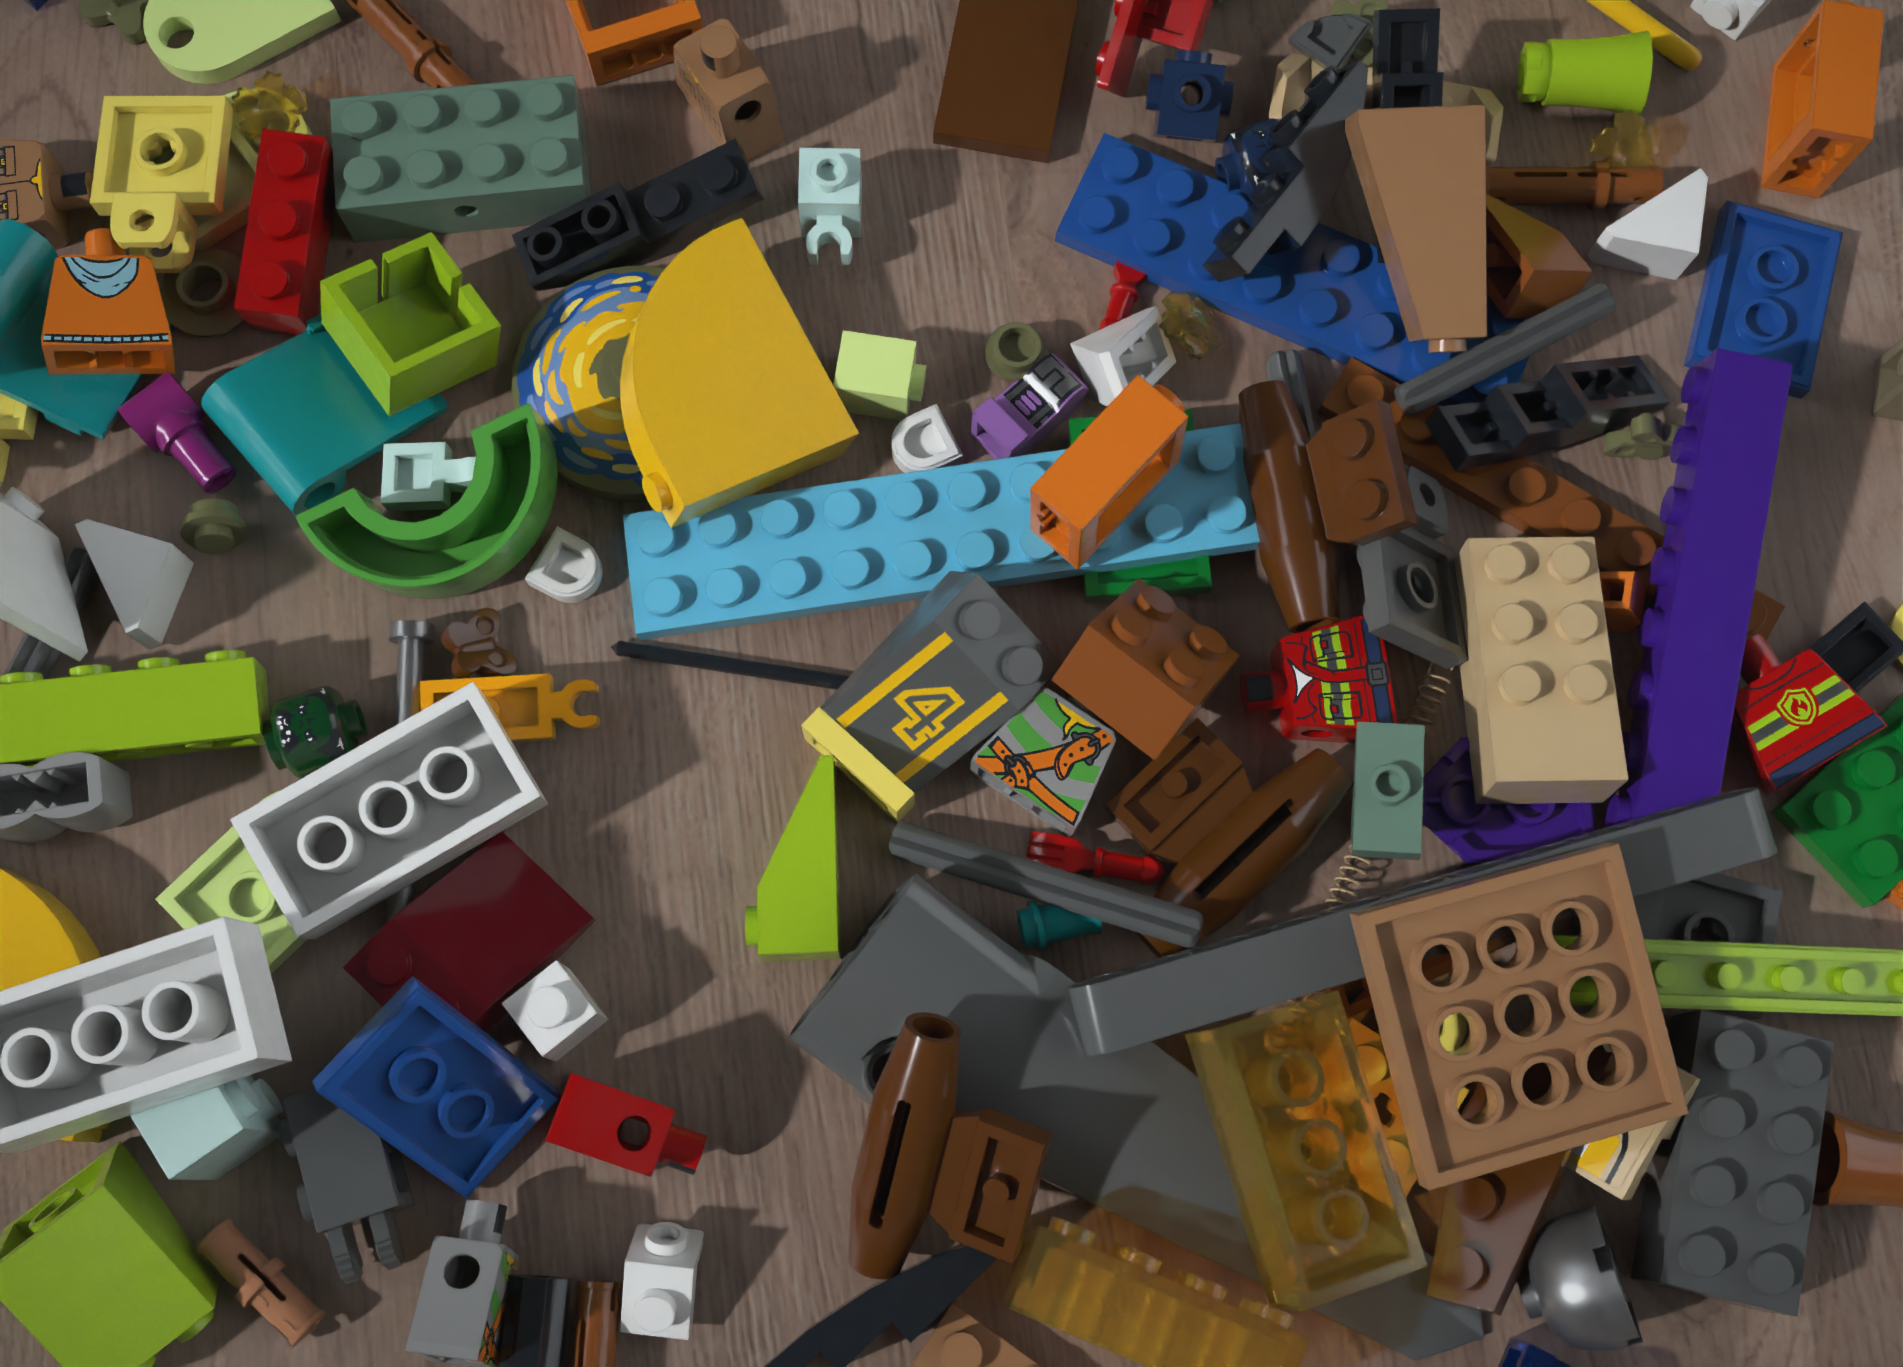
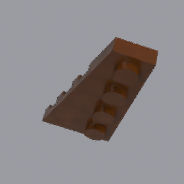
M1596 1049L1590 1053L1587 1069L1590 1077L1595 1082L1601 1081L1611 1074L1615 1064L1614 1054ZM1543 1062L1536 1063L1525 1072L1522 1087L1524 1094L1529 1100L1539 1099L1548 1091L1551 1083L1548 1067ZM1479 1081L1467 1084L1466 1089L1469 1092L1463 1102L1461 1113L1463 1119H1471L1478 1116L1486 1105V1091ZM1572 1149L1447 1185L1426 1296L1434 1300L1501 1316L1538 1235L1535 1230L1550 1198L1554 1199L1565 1176L1562 1171Z

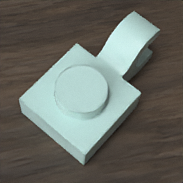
M446 442L384 444L381 504L388 511L449 509L451 491L464 493L472 481L476 457L452 459V449Z

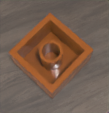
M1138 578L1088 625L1052 678V681L1149 757L1156 760L1201 709L1240 655L1227 646L1225 639L1217 631L1208 626L1200 625L1176 607L1175 602L1166 592L1157 587L1149 586Z

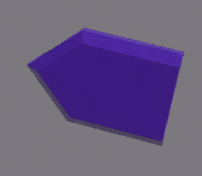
M1461 737L1423 777L1422 823L1468 865H1479L1596 830L1593 803L1475 804L1469 752L1470 741L1468 737Z

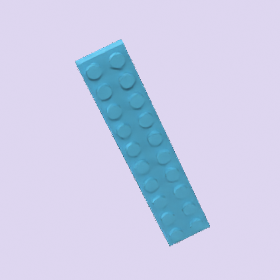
M1241 423L1185 431L1179 463L1079 570L1030 530V488L1067 449L746 496L673 528H670L662 511L650 510L623 514L635 634L640 640L924 599L949 571L979 573L991 588H999L1080 576L1086 572L1097 571V573L1195 559L1200 556H1215L1256 550L1260 541L1243 463V432Z

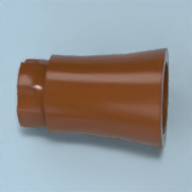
M1825 1111L1813 1204L1816 1206L1872 1205L1903 1208V1132L1860 1123Z

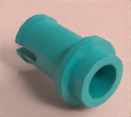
M1035 900L1027 901V908L1016 910L1018 931L1025 949L1036 946L1038 952L1046 951V944L1088 934L1096 935L1102 933V921L1048 904L1037 905Z

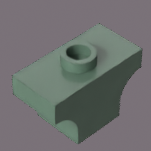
M1357 722L1351 812L1352 856L1420 860L1422 854L1425 725Z

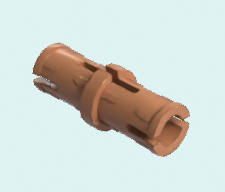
M230 1218L218 1224L196 1247L195 1252L200 1257L203 1256L238 1291L234 1298L244 1308L251 1305L256 1308L288 1340V1344L292 1348L304 1340L326 1316L324 1310L319 1309L283 1274L287 1266L277 1256L269 1260L234 1225Z

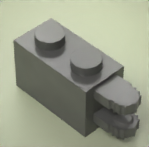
M315 1088L282 1099L287 1117L280 1119L281 1138L288 1154L291 1157L297 1156L304 1182L297 1186L299 1207L308 1224H315L317 1234L327 1233L340 1280L345 1282L346 1285L361 1280L363 1261L358 1249L353 1226L367 1221L370 1222L376 1252L382 1265L387 1270L402 1266L405 1259L403 1244L400 1240L394 1212L413 1206L415 1203L401 1152L323 1097Z

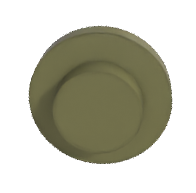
M1011 322L997 328L990 335L985 351L986 362L990 370L998 378L1013 383L1016 380L1020 381L1038 361L1046 356V345L1040 333L1022 322Z
M216 498L202 499L188 507L187 515L183 517L180 523V535L187 544L203 553L223 554L245 541L247 538V523L240 516L239 508L232 502Z

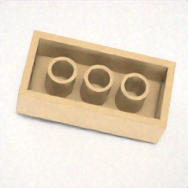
M1594 537L1468 538L1455 557L1454 563L1468 661L1460 664L1467 734L1470 741L1469 752L1475 804L1603 803L1628 781V772Z

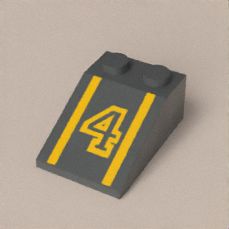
M949 571L820 708L909 789L916 793L1003 725L1008 719L1017 714L1062 664L979 573Z

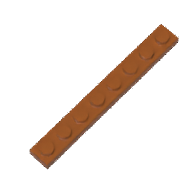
M1350 358L1318 411L1319 415L1329 420L1375 399L1390 403L1404 464L1409 467L1413 466L1433 477L1440 485L1530 537H1594L1599 572L1635 571L1647 586L1644 603L1652 607L1656 585L1649 582V570L1656 550L1659 547H1663V535L1527 457L1455 471L1425 424L1438 406L1433 405L1413 416L1405 415L1401 411L1394 395V390L1400 384L1357 359ZM1756 589L1754 590L1746 640L1760 633L1764 640L1767 641L1785 606Z

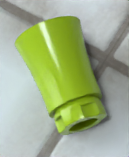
M1641 31L1610 37L1548 39L1546 43L1524 42L1523 49L1520 51L1517 68V99L1519 102H1540L1542 106L1600 109L1638 117L1645 107L1651 82L1653 63L1651 35L1649 31Z

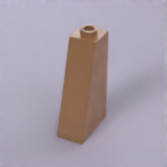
M1485 104L1358 109L1345 119V134L1409 342L1428 341V353L1467 351V340L1487 337Z

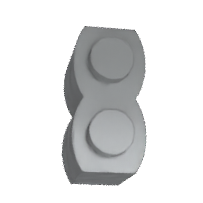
M84 752L62 753L51 756L32 768L20 764H0V839L13 843H35L52 838L63 832L66 828L81 832H99L117 827L133 817L129 772L99 756Z

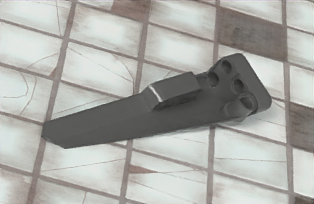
M917 874L901 883L885 901L788 1036L797 1045L853 1086L854 1091L863 1101L871 1104L876 1087L872 1076L874 1063L880 1056L889 1057L906 1018L911 1014L920 1012L944 1016L957 1024L961 1031L956 1112L986 1110L989 1107L1053 1132L1040 1179L1268 1288L1412 1360L1430 1357L1484 1338L1481 1311L1434 1300L1426 1296L1433 1262L1431 1255L1155 1043L1150 1041L1108 1054L1086 1056L1068 992V986L1075 984V982L1057 968L1033 955H1026L1024 957Z

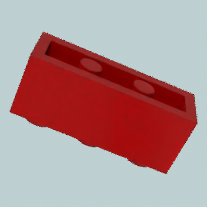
M262 128L234 309L254 330L298 335L306 331V321L318 315L321 298L320 281L324 278L335 206L333 150L326 137Z

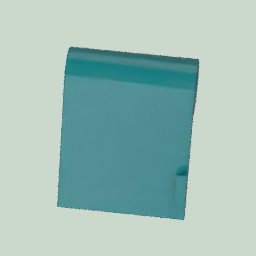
M2 219L0 220V393L43 412L45 420L81 436L83 432H86L104 440L120 415L117 408L130 399L145 374H48L41 345V335L54 262L58 255L50 242L37 231L20 222ZM168 321L170 332H172L175 326Z
M321 313L306 321V331L215 380L206 390L201 402L204 412L295 516L341 494L346 483V470L381 451L384 448V444H393L448 412L449 404L438 393L389 417L321 323Z

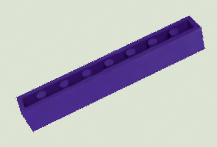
M1717 348L1698 364L1691 366L1685 376L1681 390V401L1688 404L1684 426L1679 427L1675 434L1670 453L1671 462L1677 464L1674 485L1667 489L1660 508V522L1667 524L1663 547H1659L1656 550L1649 570V582L1656 585L1652 608H1648L1645 611L1638 632L1639 645L1645 646L1641 670H1637L1634 673L1627 695L1628 706L1634 708L1630 732H1626L1622 736L1628 781L1620 787L1619 795H1614L1610 800L1606 812L1605 828L1720 794L1793 363Z

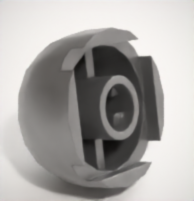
M1590 1206L1568 1212L1548 1221L1537 1231L1538 1235L1527 1257L1529 1275L1517 1279L1530 1319L1544 1317L1556 1338L1572 1348L1591 1352L1611 1351L1644 1343L1632 1302L1628 1300L1622 1281L1624 1279L1596 1207Z

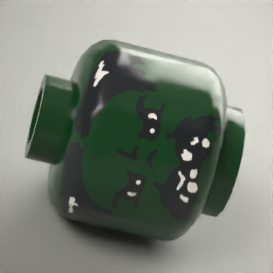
M321 686L276 701L271 710V719L263 723V736L273 763L279 770L288 768L298 778H304L359 746L358 739L368 735L366 721L358 702L355 699L345 702L340 693L329 686Z

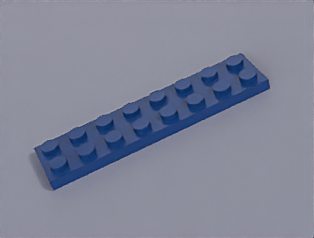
M1107 133L1103 134L1056 232L1055 242L1112 266H1115L1116 261L1147 274L1146 280L1344 365H1347L1350 358L1353 357L1400 385L1463 353H1428V341L1409 342L1385 263H1378L1377 247L1319 222L1301 247L1269 255L1266 252L1249 274L1218 282L1202 265L1217 248L1213 243L1217 233L1233 218L1237 216L1242 217L1253 202L1248 201L1240 189L1228 192L1226 183ZM1487 294V337L1467 340V350L1527 319L1504 318ZM1530 356L1437 404L1447 406L1481 402L1485 400L1497 385L1519 383Z

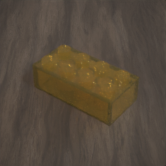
M1338 990L1305 996L1185 1034L1269 1306L1302 1312L1428 1266Z
M1053 1216L1048 1228L1032 1224L1003 1299L1007 1307L1013 1311L1146 1367H1300L1310 1339L1290 1330L1295 1317L1293 1315L1244 1296L1239 1308L1224 1303L1228 1288L1180 1269L1175 1282L1157 1275L1162 1263L1161 1260L1115 1243L1111 1255L1092 1247L1096 1233Z

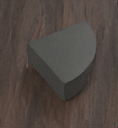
M1355 14L1325 16L1306 22L1299 27L1288 39L1289 45L1325 69L1333 66L1337 70L1345 66L1372 28V22Z

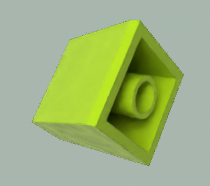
M121 1141L117 1142L7 1225L0 1236V1301L62 1367H152L156 1361L154 1356L174 1339H177L179 1343L190 1340L211 1321L214 1316L213 1309L215 1308L219 1280L203 1257H200L195 1252L196 1247Z

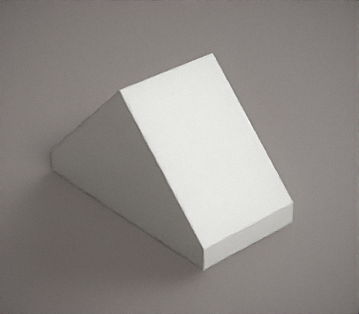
M1700 168L1606 227L1587 253L1589 259L1593 264L1677 280L1699 254L1708 176Z
M1157 306L1144 309L1070 343L1085 385L1089 389L1090 399L1105 406H1108L1137 375L1142 377L1151 386H1154L1176 363Z
M89 519L75 524L125 633L149 650L161 645L194 562L172 543Z

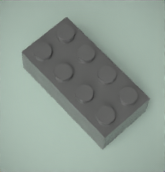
M1702 1009L1671 1016L1669 1039L1676 1066L1701 1080L1687 1105L1689 1114L1681 1117L1671 1139L1661 1140L1648 1165L1631 1279L1762 1312L1798 1317L1834 1042Z

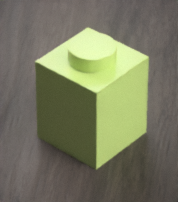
M843 330L833 386L848 413L902 421L908 417L910 400L922 401L927 365L916 364V341Z

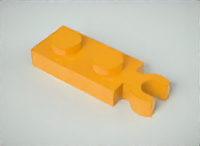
M549 673L420 681L421 711L474 682L484 693L512 742L556 740L555 721H565L580 730H591L601 725L600 718L597 715L579 716L574 710L575 700L580 695L599 693V685L587 679L574 680L568 683L562 691L554 692V676Z

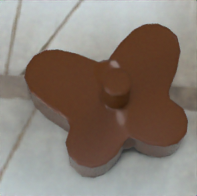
M487 607L479 609L467 623L453 621L441 633L440 639L442 644L454 654L451 669L457 678H470L473 674H478L482 677L510 676L516 670L517 661L514 656L496 646L495 638L499 631L501 620L499 614L494 609Z

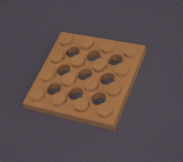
M1602 843L1349 913L1418 1183L1428 1191L1689 1114L1619 843ZM1570 908L1579 918L1580 932L1577 939L1571 945L1561 947L1554 939L1552 925L1555 917L1561 911ZM1506 926L1515 936L1516 951L1511 960L1497 966L1488 955L1487 943L1489 937L1496 929ZM1442 944L1451 955V971L1443 981L1431 984L1423 975L1422 959L1431 947ZM1589 976L1597 987V1000L1591 1010L1584 1014H1577L1570 1003V991L1578 979ZM1525 994L1533 1005V1019L1525 1030L1513 1033L1506 1024L1505 1010L1508 1003L1514 997ZM1461 1013L1469 1025L1468 1039L1461 1048L1455 1051H1446L1439 1038L1441 1024L1448 1016ZM1607 1044L1614 1054V1068L1607 1078L1595 1082L1590 1077L1587 1069L1588 1057L1597 1046ZM1543 1062L1550 1071V1087L1541 1098L1529 1100L1524 1094L1522 1087L1524 1074L1532 1065ZM1479 1081L1486 1091V1105L1478 1116L1471 1119H1463L1457 1109L1458 1094L1465 1085Z

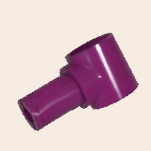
M166 371L117 408L126 422L155 453L161 450L167 456H174L206 493L211 494L221 490L236 476V470L205 434L206 425L201 419L206 414L169 371Z

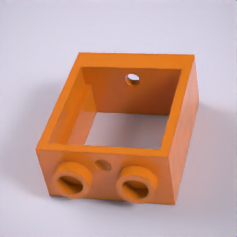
M565 0L596 86L674 62L673 46L679 40L703 28L702 19L695 0H673L674 5L595 30L592 28L583 1Z
M1823 0L1773 65L1761 188L1819 198L1873 140L1885 10L1859 6L1851 1L1836 2Z
M1137 375L1030 488V530L1077 570L1083 566L1179 463L1188 421V415L1184 413L1185 408L1180 399L1165 386L1155 384L1153 387Z

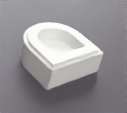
M937 404L904 418L893 432L892 456L898 468L904 473L955 466L963 463V454Z
M557 526L525 577V580L531 587L558 601L576 603L589 598L598 589L602 580L603 569L596 551L589 543Z

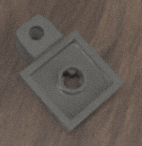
M1411 466L1405 470L1418 525L1364 546L1358 545L1357 559L1362 569L1365 595L1363 614L1369 633L1445 669H1449L1468 661L1453 549L1434 540L1450 533L1446 501L1439 482ZM1420 491L1422 492V494H1423V496H1424V498H1425L1426 503L1424 502V500H1423V498H1422V496H1421V494H1420Z
M1714 873L1640 895L1633 899L1643 938L1691 940V930L1698 928L1700 921L1708 924L1707 934L1717 938V941L1774 944L1783 891ZM1573 915L1569 929L1573 936H1578L1580 932V921L1577 915ZM1716 1010L1748 1020L1760 1019L1763 1016V1011Z

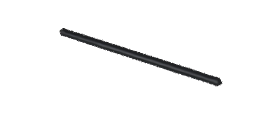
M620 640L611 646L615 654L621 657L835 690L850 677L841 674Z

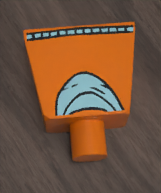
M97 228L88 231L85 234L86 255L63 254L57 257L54 262L41 335V345L48 374H164L166 371L176 374L172 336L152 259L144 255H126L125 249L121 248L112 237L111 229Z

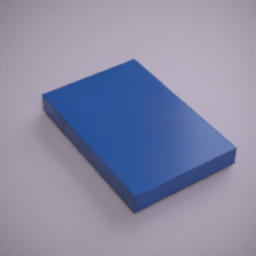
M1727 200L1719 209L1684 366L1689 368L1695 366L1717 348L1793 363L1788 396L1802 399L1811 389L1843 232Z
M414 976L396 992L312 1080L319 1094L465 1198L469 1197L562 1097L554 1085Z

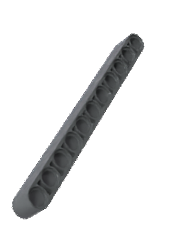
M1752 787L1722 793L1077 982L1068 986V992L1086 1056H1097L1120 1051L1365 978L1349 914L1352 912L1606 842L1619 843L1633 898L1773 856L1778 851L1759 788ZM1570 908L1565 909L1555 917L1554 921L1576 915V913ZM1506 926L1500 927L1491 934L1489 940L1513 934V932ZM1442 944L1436 945L1425 953L1422 960L1446 954L1449 951Z

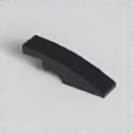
M1440 8L1374 10L1372 109L1442 106L1444 72H1438ZM1377 238L1378 263H1385Z
M1639 355L1555 364L1539 381L1497 385L1484 401L1438 406L1425 424L1454 470L1460 471L1503 463L1553 450L1628 424L1633 418L1642 413L1653 414L1663 410L1671 401Z
M964 1244L934 1254L900 1271L897 1275L868 1287L811 1325L763 1367H805L820 1351L834 1367H846L891 1322L911 1343L997 1258Z

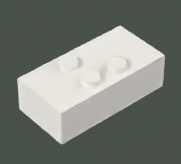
M471 682L236 815L230 821L296 936L316 940L548 805V802L484 693L474 682Z
M223 916L0 991V1153H19L292 1061L259 925Z

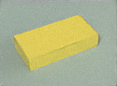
M820 707L801 725L805 740L822 755H834L836 768L896 823L914 807L915 793Z

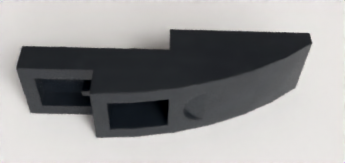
M1361 60L1337 70L1333 66L1322 70L1305 88L1304 93L1308 96V99L1299 110L1295 109L1286 114L1270 131L1269 137L1273 142L1258 159L1270 174L1262 179L1250 193L1249 199L1253 203L1244 215L1233 218L1217 233L1213 240L1217 248L1202 265L1218 282L1249 274L1266 252L1269 255L1301 247L1320 221L1337 191L1352 154L1345 134V119L1358 109L1364 108L1368 68Z
M735 138L630 191H627L618 182L513 234L512 237L532 287L536 291L566 287L583 277L599 271L623 266H641L682 251L693 241L715 229L713 224L764 200V197L743 148Z

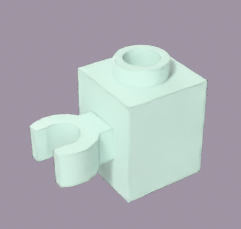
M799 148L798 209L801 235L806 237L807 257L810 265H818V250L826 243H834L840 247L842 265H849L852 260V238H861L862 173L860 148Z

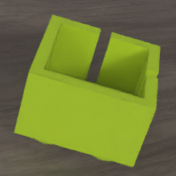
M432 232L382 253L381 296L384 300L379 303L378 267L372 259H368L320 281L321 323L389 417L497 365L501 324L470 283L462 286L463 273Z

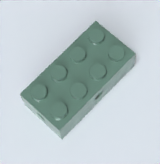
M574 75L330 99L335 206L355 243L419 237L430 232L434 235L528 226L592 196L586 115Z

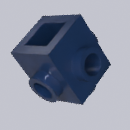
M1177 50L1176 60L1165 59L1161 64L1160 74L1150 73L1145 110L1156 111L1153 137L1206 143L1216 141L1219 117L1229 118L1233 100L1234 82L1224 81L1226 65L1211 64L1212 54L1208 52ZM1182 87L1194 89L1197 94L1196 105H1188L1183 101L1181 97Z

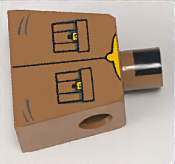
M720 18L679 40L673 46L676 84L718 147L736 138L743 148L747 160L750 161L784 142L771 83L727 18ZM743 105L744 116L748 118L735 120L737 110Z
M0 140V220L10 219L25 224L46 238L55 250L64 248L70 241L68 211L93 208L90 204L93 174L89 170L65 173L62 165L47 147L38 141Z

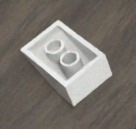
M11 487L6 494L0 492V619L80 662L87 654L88 649L59 537L38 520L45 510L15 487Z

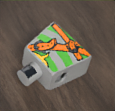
M1042 686L1027 704L1012 718L1008 719L976 752L971 759L970 773L1062 835L1072 838L1118 736L1114 731L1100 723V718L1071 695L1065 700L1050 689Z
M466 1200L459 1237L436 1236L434 1238L406 1345V1352L432 1362L469 1367H499L509 1275L517 1274L519 1255L506 1245L500 1244L507 1206L488 1201ZM480 1266L479 1276L476 1281L469 1287L464 1288V1280L468 1272Z

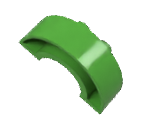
M530 403L471 430L476 451L472 481L456 504L440 516L415 523L389 520L376 502L355 488L349 489L295 517L303 532L325 557L338 567L377 588L400 596L418 599H442L467 594L489 585L513 569L527 555L543 532L552 511L557 489L558 466L553 438L547 422Z

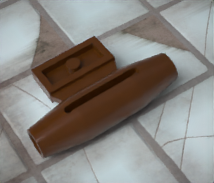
M1272 380L1253 384L1243 389L1238 395L1239 423H1241L1243 432V463L1260 541L1258 543L1261 563L1287 627L1291 633L1296 634L1340 622L1336 542L1364 546L1418 525L1390 403L1375 399L1322 422V428L1310 440L1287 383Z
M1197 717L1167 746L1156 760H1152L1105 805V810L1149 855L1177 864L1153 897L1197 910L1202 914L1203 927L1199 940L1196 943L1197 945L1235 919L1308 848L1352 788L1353 781L1347 771L1331 755L1320 748H1316L1252 791L1243 762ZM1135 932L1158 958L1191 949Z
M920 1012L911 1014L906 1018L874 1089L851 1186L848 1257L850 1265L858 1273L869 1278L883 1280L900 1273L928 1213L949 1233V1239L1013 1264L1022 1248L1053 1135L1051 1131L989 1107L986 1110L956 1112L961 1031L952 1020L938 1014Z

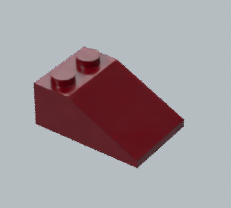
M500 832L393 916L342 968L382 1007L414 976L487 1033L508 1012L501 1003L554 961L558 960L593 924L595 919L504 832Z

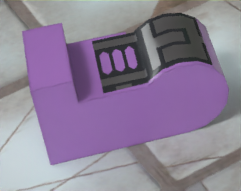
M1051 353L1038 361L1020 381L1016 380L995 399L992 397L988 398L972 412L971 436L994 459L1028 455L1076 410L1086 397L1089 389L1055 353Z

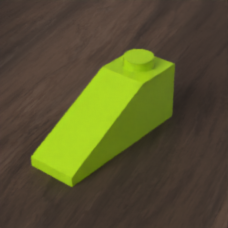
M834 755L820 756L757 886V906L745 907L746 945H758V956L762 962L841 959L837 795Z

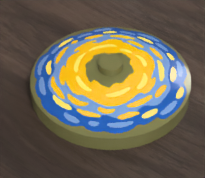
M653 266L610 268L583 277L568 285L554 295L533 317L522 336L514 358L512 396L515 409L527 403L532 405L547 422L551 432L557 457V476L578 490L598 498L630 503L648 502L642 487L643 475L631 451L624 428L620 400V378L623 356L630 333L650 290L665 268Z

